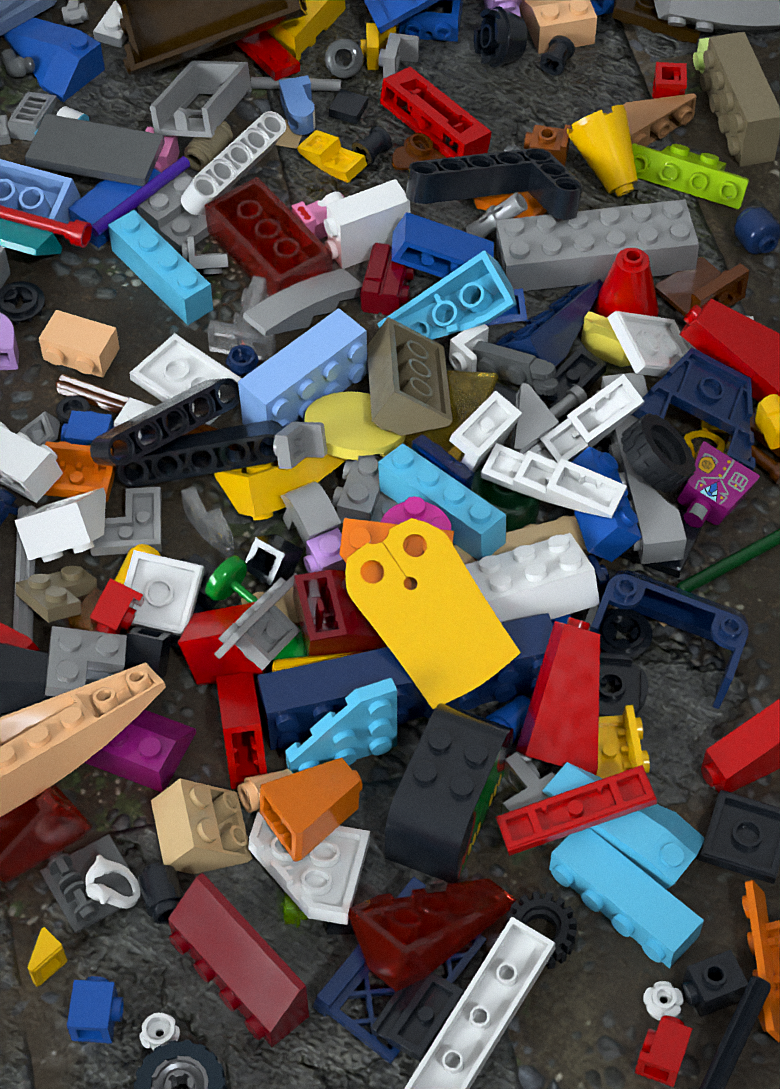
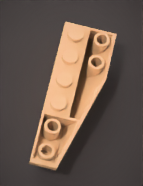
M145 662L0 717V817L44 792L106 746L166 688L164 681Z

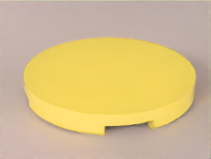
M337 392L328 394L311 403L305 412L304 422H321L324 424L327 454L338 458L358 460L359 456L380 454L384 457L404 443L406 435L400 436L390 430L385 431L372 422L369 393Z

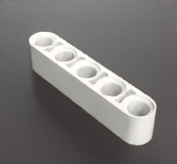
M273 111L263 113L194 177L181 196V203L184 209L194 215L205 213L270 152L286 130V122L282 116Z

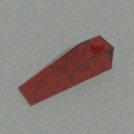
M486 878L448 884L446 891L428 894L424 888L414 889L409 897L394 899L391 893L377 895L349 908L348 916L369 970L397 992L428 976L509 911L511 905L517 899L491 879Z

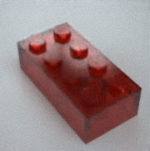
M258 177L205 204L208 232L269 296L298 282L333 271L332 252Z

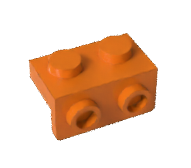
M64 441L45 442V445L56 453L58 457L56 462L63 474L44 495L69 498L104 487L106 502H108L116 466H101L95 463L90 454V446L71 444Z

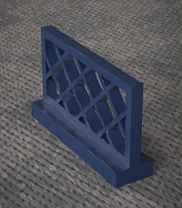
M416 877L410 880L317 995L313 1008L324 1017L327 1014L389 1064L393 1062L401 1050L394 1046L390 1050L373 1035L371 1027L378 1017L374 1018L371 997L394 995L398 989L396 967L414 965L415 963L424 970L423 964L444 962L446 980L454 983L487 940L425 891L426 885ZM424 905L437 914L439 928L418 930L416 914ZM445 921L452 927H446ZM411 922L412 930L404 931ZM461 933L473 942V945L466 953L450 954L447 934ZM440 935L443 955L422 957L419 937ZM413 938L416 957L394 959L393 943L396 939ZM387 952L388 960L379 961ZM459 961L456 967L452 970L451 962ZM389 967L392 988L370 990L368 974L371 970ZM363 982L364 990L355 991ZM365 998L368 1018L353 1020L340 1009L348 999ZM361 1026H369L370 1033Z

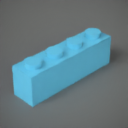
M135 210L108 224L112 251L187 325L214 310L211 284Z
M402 443L378 462L381 492L398 504L405 502L409 497L415 496L440 508L451 522V531H454L453 543L478 561L485 556L492 555L506 543V514Z
M591 828L568 835L551 853L549 870H551L555 880L564 887L570 886L580 894L582 901L588 908L595 912L600 911L611 920L613 927L625 937L630 936L637 941L651 960L658 963L661 961L670 969L700 936L704 922L701 917Z

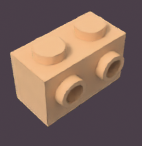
M59 310L54 312L39 337L43 360L54 365H63L76 369L83 374H93L102 378L120 349L116 327Z

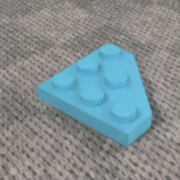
M392 677L355 689L345 698L347 706L337 714L329 712L310 729L312 736L302 745L295 742L285 751L287 769L292 773H296L341 757L348 765H351L357 759L372 754L382 755L396 747L397 689Z

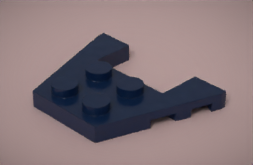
M691 347L666 375L642 398L645 403L631 415L640 419L643 415L652 413V415L656 414L664 419L670 403L728 433L730 436L724 454L753 470L756 464L751 450V446L754 444V432L750 429V417L753 415L751 378Z

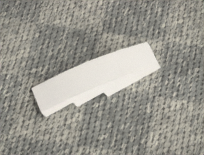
M623 374L569 413L565 421L541 437V442L529 451L559 463L561 458L572 462L589 446L593 447L645 402Z
M498 443L495 444L481 471V478L548 503L611 519L627 489V485L561 458L559 463L529 450L524 455Z

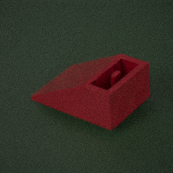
M330 569L294 575L293 600L307 656L360 652L388 647L350 598L346 588L345 571Z

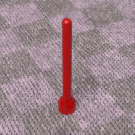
M0 205L1 219L63 235L66 240H69L71 245L85 248L91 239L92 225L89 222L75 220L74 222L64 223Z

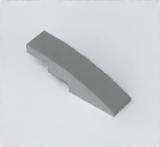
M343 268L319 274L268 297L247 310L243 318L264 336L306 328L310 326L313 316L334 312L339 301L360 297L363 284Z

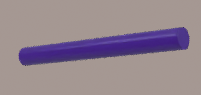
M182 156L92 224V234L96 237L101 235L108 229V224L134 210L191 166L189 160Z

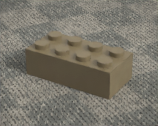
M745 32L709 37L708 49L703 54L705 68L704 73L700 74V85L702 91H706L708 94L711 111L715 112L718 117L720 132L726 135L729 153L735 156L739 167L775 161L780 136V107Z

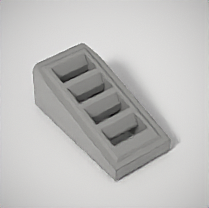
M27 92L8 121L10 138L33 141L34 133L39 128L45 114H52L57 102V96Z

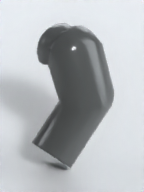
M11 49L4 50L0 55L7 73L13 78L23 77L26 73H33L35 70L34 60L29 56L22 58V56L16 57L15 52Z

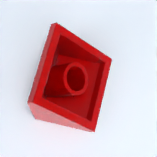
M255 602L194 613L178 644L197 685L217 683V676L253 672V676L266 673V667L261 670L255 663L248 660L236 645L220 659L214 655L223 645L218 638Z

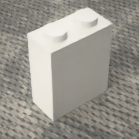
M396 179L326 204L327 219H324V227L328 234V241H325V249L330 259H335L340 268L345 269L369 260L373 244L375 243L389 244L392 247L394 229L406 212L410 213V200L406 198V193Z

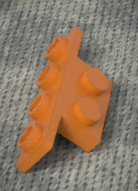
M754 880L745 881L746 895L742 896V905L746 917L751 922L752 931L747 933V940L752 955L756 957L757 969H754L752 974L771 984L770 992L758 1017L763 1031L768 1032L779 1043L780 920L769 922L765 893Z

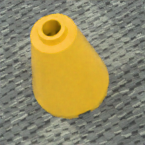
M624 105L611 106L613 113L610 114L603 113L602 110L592 113L571 125L572 129L567 128L566 130L569 138L609 194L616 193L617 197L633 191V185L638 182L627 112Z

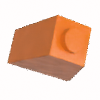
M341 757L260 785V814L294 862L302 860L359 808V793L362 791L360 775L356 770H352Z

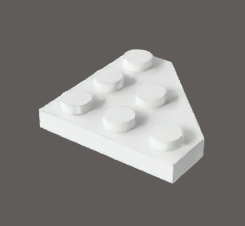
M257 812L249 836L250 852L308 918L344 925L348 924L370 842V831L339 826L302 860L294 862L260 812Z

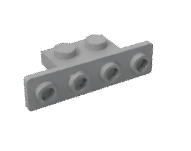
M294 575L287 582L280 577L267 592L218 638L223 645L214 653L217 658L223 657L236 645L248 660L263 670L301 631L275 606L294 586Z

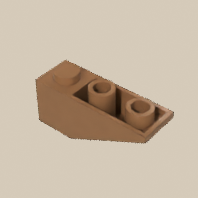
M693 93L626 102L623 104L627 112L631 142L646 147L659 138L666 137L669 132L679 126L689 123L695 114L697 96Z

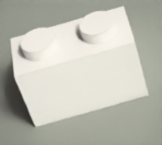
M104 487L43 505L14 520L28 560L42 557L43 562H48L62 557V551L72 548L74 553H79L93 548V541L104 535L106 504Z

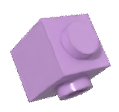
M338 527L306 541V556L303 557V561L308 573L330 569L346 571V563L339 555L342 534Z

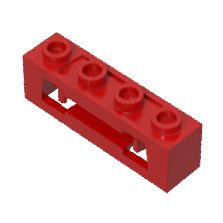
M412 67L405 68L383 79L380 104L416 133L427 135L432 140L433 147L446 158L488 153L492 131ZM407 105V110L411 112L410 115L401 106ZM446 135L451 139L449 142L451 146L458 144L457 153L445 144Z

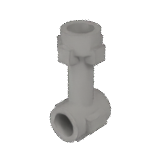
M68 0L67 6L62 7V14L66 25L84 23V21L89 20L85 2L80 3V0Z

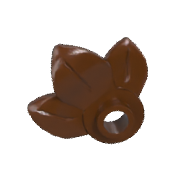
M414 133L405 140L402 147L395 149L392 155V165L396 170L409 171V166L413 162L446 157L433 149V142L427 135Z

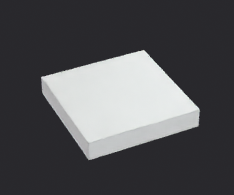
M134 550L124 585L143 594L144 603L141 607L134 604L133 609L137 610V613L131 625L173 633V635L181 636L193 615L205 570L204 566Z

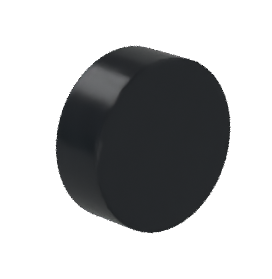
M80 396L66 397L58 403L56 408L57 417L62 426L64 423L68 424L72 410L91 411L88 401Z

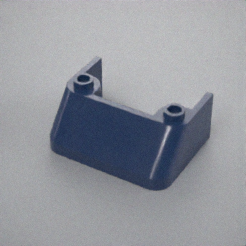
M621 570L616 572L608 582L589 631L599 632L608 606L612 605L620 609L634 610L644 616L708 639L725 649L731 650L712 707L719 709L733 680L748 637L746 617L736 609L635 571Z

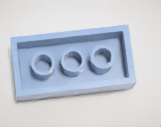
M338 308L238 381L242 423L245 425L273 420L285 428L291 422H303L307 408L315 400L328 394L343 392L353 383L360 382L367 374V330ZM265 438L262 441L267 445H272L274 438Z

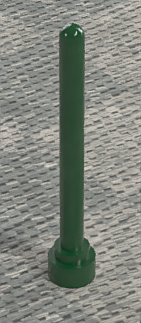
M780 529L679 582L676 587L691 593L780 544Z

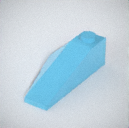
M484 250L378 322L377 325L380 328L389 317L433 340L491 322L516 305L514 290L499 262Z
M566 762L542 791L548 797H552L603 778ZM659 804L590 827L665 889L671 887L695 859L705 840L680 815Z

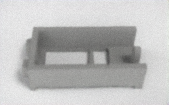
M191 61L151 104L150 111L154 133L164 136L212 138L215 135L216 127L224 121L246 95V92L252 91L248 62ZM198 94H214L201 108L202 110L186 109ZM203 115V118H189V116Z

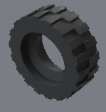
M647 413L622 433L621 443L623 444V451L627 456V460L633 466L636 473L647 484L653 486L654 489H659L664 493L669 491L670 493L694 475L696 462L692 451L683 436L667 420L660 418L656 414Z

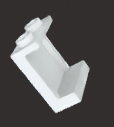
M495 391L452 434L449 441L456 448L437 467L466 487L482 471L495 444L505 445L522 412Z

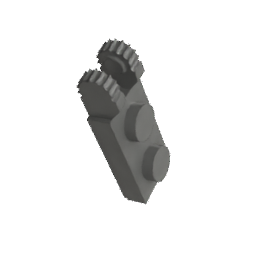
M478 341L472 348L473 353L477 356L478 373L505 380L515 385L529 384L532 389H535L536 394H544V396H553L560 389L557 379H554L556 368L551 362L548 363L546 360L538 359L534 355L485 341Z

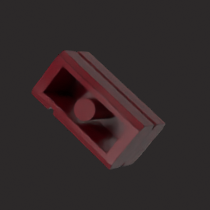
M373 244L361 289V310L363 312L373 314L381 312L382 315L389 316L399 309L402 304L405 305L409 302L410 286L407 285L408 280L414 281L416 269L391 261L392 247L389 244Z

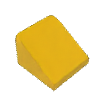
M45 927L40 931L27 967L32 981L37 987L41 986L67 963L62 944Z

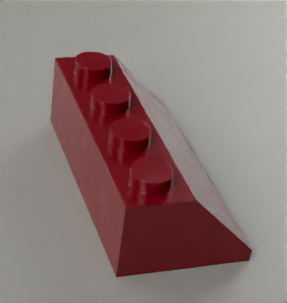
M203 872L198 875L168 918L171 929L169 939L180 954L184 955L187 952L195 960L193 966L206 983L212 980L221 990L219 996L224 1004L231 1011L234 1012L238 1009L246 1018L244 1023L249 1032L258 1041L264 1038L271 1047H274L309 1017L306 985Z

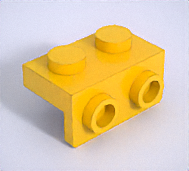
M625 705L623 715L599 717L598 771L596 776L600 778H606L643 765L645 772L649 773V755L647 750L641 749L640 740L643 739V724L640 717L635 718L633 705Z

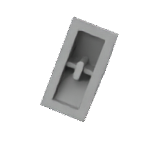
M526 383L521 384L516 394L515 407L522 414L512 431L510 449L521 454L526 453L541 442L540 438L554 429L559 423L532 387Z

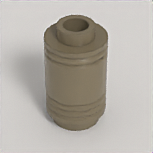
M223 121L216 127L215 135L212 138L194 137L186 146L184 157L189 160L192 169L201 171L231 142L233 133L226 121Z

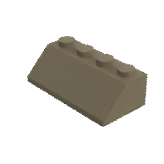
M388 317L367 345L372 422L385 431L390 430L400 436L449 426L452 422L444 346Z

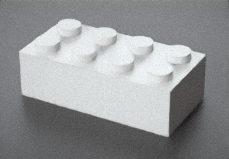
M571 533L555 535L545 541L532 545H522L512 551L499 555L485 556L479 561L465 564L501 623L549 613L552 620L600 605L595 569Z

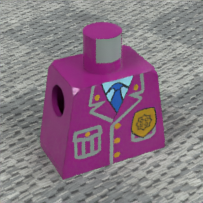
M703 441L694 455L696 471L693 472V476L682 483L677 496L678 502L688 508L684 514V520L690 526L696 528L701 527L705 520L714 525H720L748 495L760 477L757 473Z

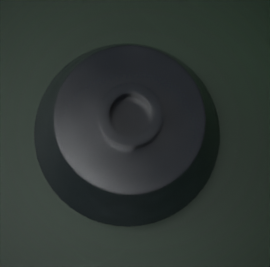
M500 6L493 9H484L480 13V16L484 18L481 28L474 30V50L476 54H481V63L489 64L491 67H498L519 60L523 56L527 45V26L524 19Z

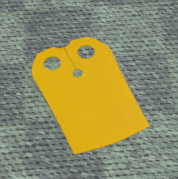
M411 518L389 529V534L383 543H367L347 558L345 576L346 588L350 598L395 655L432 709H435L439 703L446 704L479 687L521 653L481 593L452 542L439 528L427 522ZM418 534L425 539L427 549L423 555L412 557L404 551L403 542L409 535ZM377 561L383 566L384 576L380 582L375 584L368 583L362 578L360 572L365 562ZM406 577H414L417 580L418 584L414 590H407L404 587Z

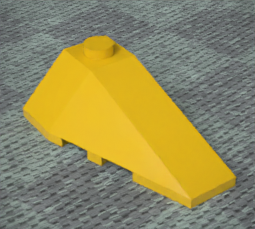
M327 454L323 458L306 457L292 469H279L278 461L217 472L214 475L239 514L251 516L253 520H265L273 517L274 511L286 507L281 495L313 481L318 483L347 459Z

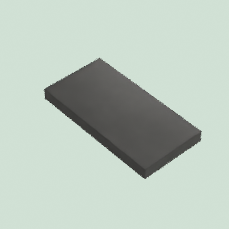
M45 114L25 155L26 165L143 187L149 181L165 140L164 135Z

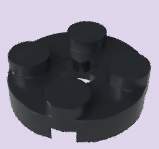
M616 652L600 653L599 717L623 715L625 705H633L636 718L646 702L648 693V679L642 668L640 671L633 664V660L624 654ZM607 682H614L615 688L620 690L615 693H608L601 687H606Z

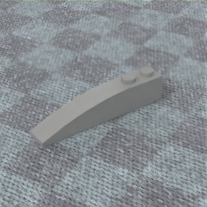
M654 0L658 18L668 20V25L683 27L686 24L696 25V30L712 32L713 29L737 31L780 29V0Z

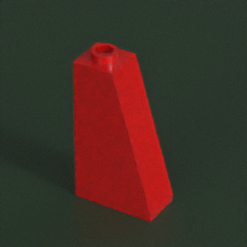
M712 298L701 307L697 304L694 305L685 315L683 320L686 322V325L679 335L698 351L750 377L752 397L756 401L761 402L771 394L780 396V333Z
M568 617L567 624L554 622L516 751L525 756L562 767L568 762L596 775L598 771L600 634L588 631L590 623Z

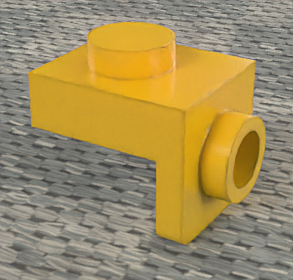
M366 23V39H361V49L364 58H367V70H379V49H386L389 34L396 33V25L380 33L375 23Z

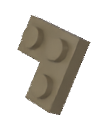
M66 566L59 572L47 575L34 574L27 580L15 582L16 596L48 623L81 614V601L77 597L97 592V579L81 566Z

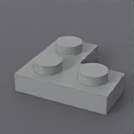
M161 488L126 489L125 517L105 518L104 535L93 541L94 547L90 549L91 555L128 554L129 550L138 544H146L155 548L158 552H162Z
M52 626L45 695L58 696L84 686L86 670L111 673L123 671L127 635Z

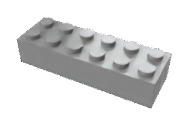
M685 199L578 211L577 217L571 220L558 219L550 214L496 220V252L498 261L513 289L523 288V291L574 286L598 279L604 282L617 254L626 248H638L648 255L653 277L671 275L677 271L696 269L699 242Z

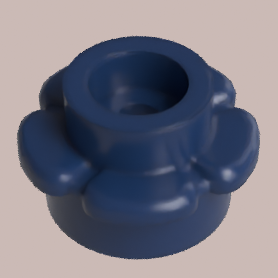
M238 345L232 348L226 359V365L230 367V371L238 376L249 374L257 368L256 364L259 362V358L254 350L246 345Z

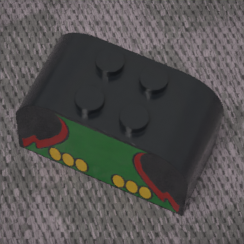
M443 703L437 705L394 796L385 827V859L457 886L504 777L505 759L512 755L513 728Z

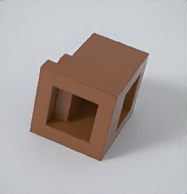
M534 125L533 133L526 132L524 149L539 148L546 150L565 167L570 146V138L566 130L567 128L571 129V125H565L564 129Z

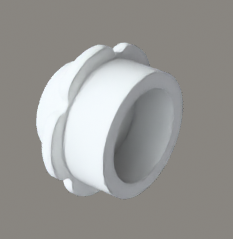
M666 981L656 982L654 987L647 988L643 997L648 1013L657 1020H660L665 1015L677 1017L681 1012L680 1005L684 1002L681 991L678 988H673L671 983ZM665 997L667 999V1002L662 1003L660 1001V998Z
M154 1013L148 1016L142 1023L140 1041L147 1049L152 1048L154 1051V1048L160 1045H167L170 1041L176 1040L177 1042L180 1037V1029L175 1025V1019L165 1013ZM159 1030L164 1032L160 1037L156 1035V1032Z

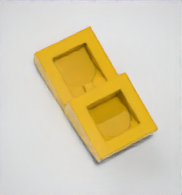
M315 130L297 146L298 152L313 165L347 183L367 166L365 155L342 148L339 137Z

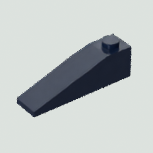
M601 279L576 286L548 305V310L524 321L525 327L515 333L509 331L493 344L531 354L538 359L546 360L548 363L551 362L555 366L566 358L584 323L587 312L590 311L603 285Z

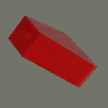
M253 672L216 677L231 789L238 788V785L244 783V779L247 777L267 773Z
M780 698L705 750L701 773L705 782L710 787L714 786L718 793L720 789L733 792L780 769Z

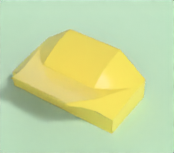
M588 311L584 318L581 342L586 350L603 361L619 367L630 366L631 364L608 318Z

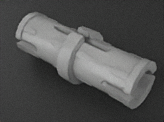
M515 192L501 204L490 206L482 217L466 226V231L472 235L485 238L496 230V220L514 218L528 209L527 202L521 194Z

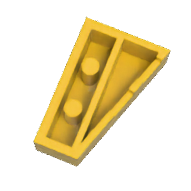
M306 0V16L266 31L299 61L302 52L308 46L312 47L316 43V37L322 30L326 31L346 9L345 0Z

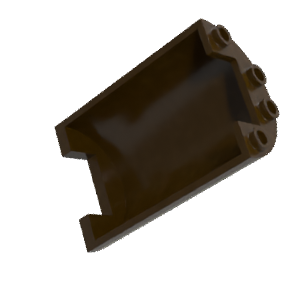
M116 0L121 7L123 18L120 19L121 28L130 43L124 45L127 57L123 58V62L128 74H134L136 77L146 75L307 15L306 0Z

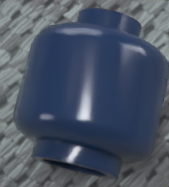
M750 207L742 211L737 217L734 233L747 252L751 254L769 253L778 245L780 224L766 208Z

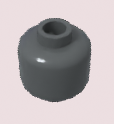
M341 38L333 41L328 46L325 52V63L327 69L333 75L348 79L360 72L364 64V55L356 42ZM344 53L349 54L351 58H346ZM345 61H350L349 64L343 65Z

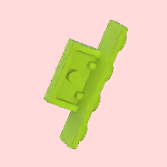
M632 143L637 178L735 209H739L742 206L749 179L724 171L726 163L719 161L718 156L710 153L698 155L689 152L690 148L681 144L668 145L662 151Z

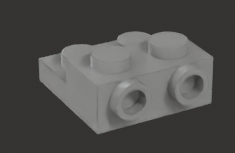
M185 172L178 175L138 206V214L181 255L182 243H188L187 236L195 235V243L197 244L228 222L227 212L215 203L201 215L191 214L184 209L181 203V196L193 180Z
M366 455L359 456L358 460H346L342 476L346 482L344 487H336L332 505L337 507V515L342 523L344 518L380 522L384 514L398 504L380 491L378 462L383 457Z

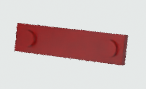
M267 31L235 42L275 81L300 72V62Z
M640 765L495 817L508 854L511 856L656 805L657 799L644 767Z

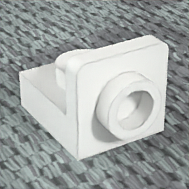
M485 324L464 330L450 339L449 361L456 371L464 373L469 379L476 376L477 356L473 353L472 348L478 341L488 342L489 327Z

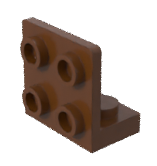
M699 257L696 269L673 273L655 285V292L684 317L694 305L697 304L701 307L711 298L730 307L745 298L750 270L740 263L732 269L721 273L705 258Z

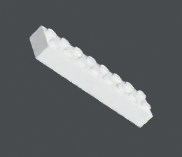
M511 917L404 1089H470L556 949L555 942Z

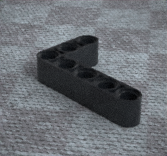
M529 148L413 162L409 166L406 198L414 203L428 204L528 191L550 215L558 219L571 220L576 218L578 214L582 183L550 152L539 148Z

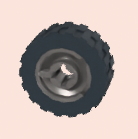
M174 1040L168 1042L169 1044L160 1045L154 1048V1052L150 1055L147 1054L143 1059L142 1066L138 1067L136 1072L137 1080L134 1082V1089H174L178 1084H186L188 1089H227L222 1064L218 1063L217 1056L212 1051L209 1052L206 1046L200 1043L198 1045L194 1044L190 1040H184V1042H176Z

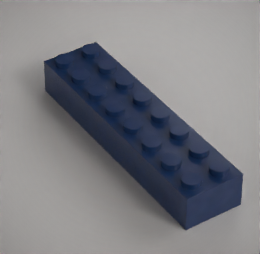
M549 613L501 623L521 653L485 683L446 703V705L457 709L471 710L480 704L493 701L507 702L516 696L533 693L553 629ZM389 647L257 675L261 712L271 750L279 748L287 750L295 742L304 743L312 736L310 729L329 712L337 714L348 705L345 698L355 689L391 677L397 689V726L411 719L420 717L430 718L435 710L428 704Z

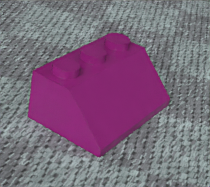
M144 709L115 738L84 763L153 790L163 792L195 736L196 729Z

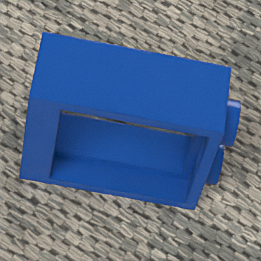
M442 0L453 1L452 13H416L399 23V34L418 36L419 39L458 42L463 0Z

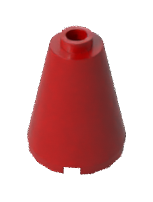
M626 248L617 254L595 299L594 313L606 318L615 311L658 317L659 308L650 261L644 251L638 248Z

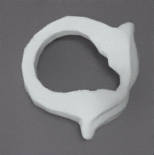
M102 855L96 857L95 863L86 874L85 891L88 897L99 901L101 904L107 903L119 908L128 909L133 907L140 897L141 890L133 873L124 865L107 860ZM119 873L131 884L132 896H123L104 884L94 883V880L104 874Z

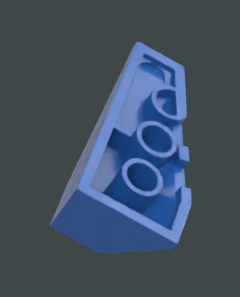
M33 17L2 35L16 55L22 56V58L28 56L33 58L35 64L33 74L37 78V83L44 91L51 95H56L57 99L65 102L105 70L101 43L78 29Z

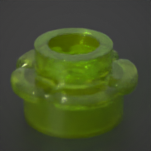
M284 893V925H296V928H299L301 920H308V917L288 894Z

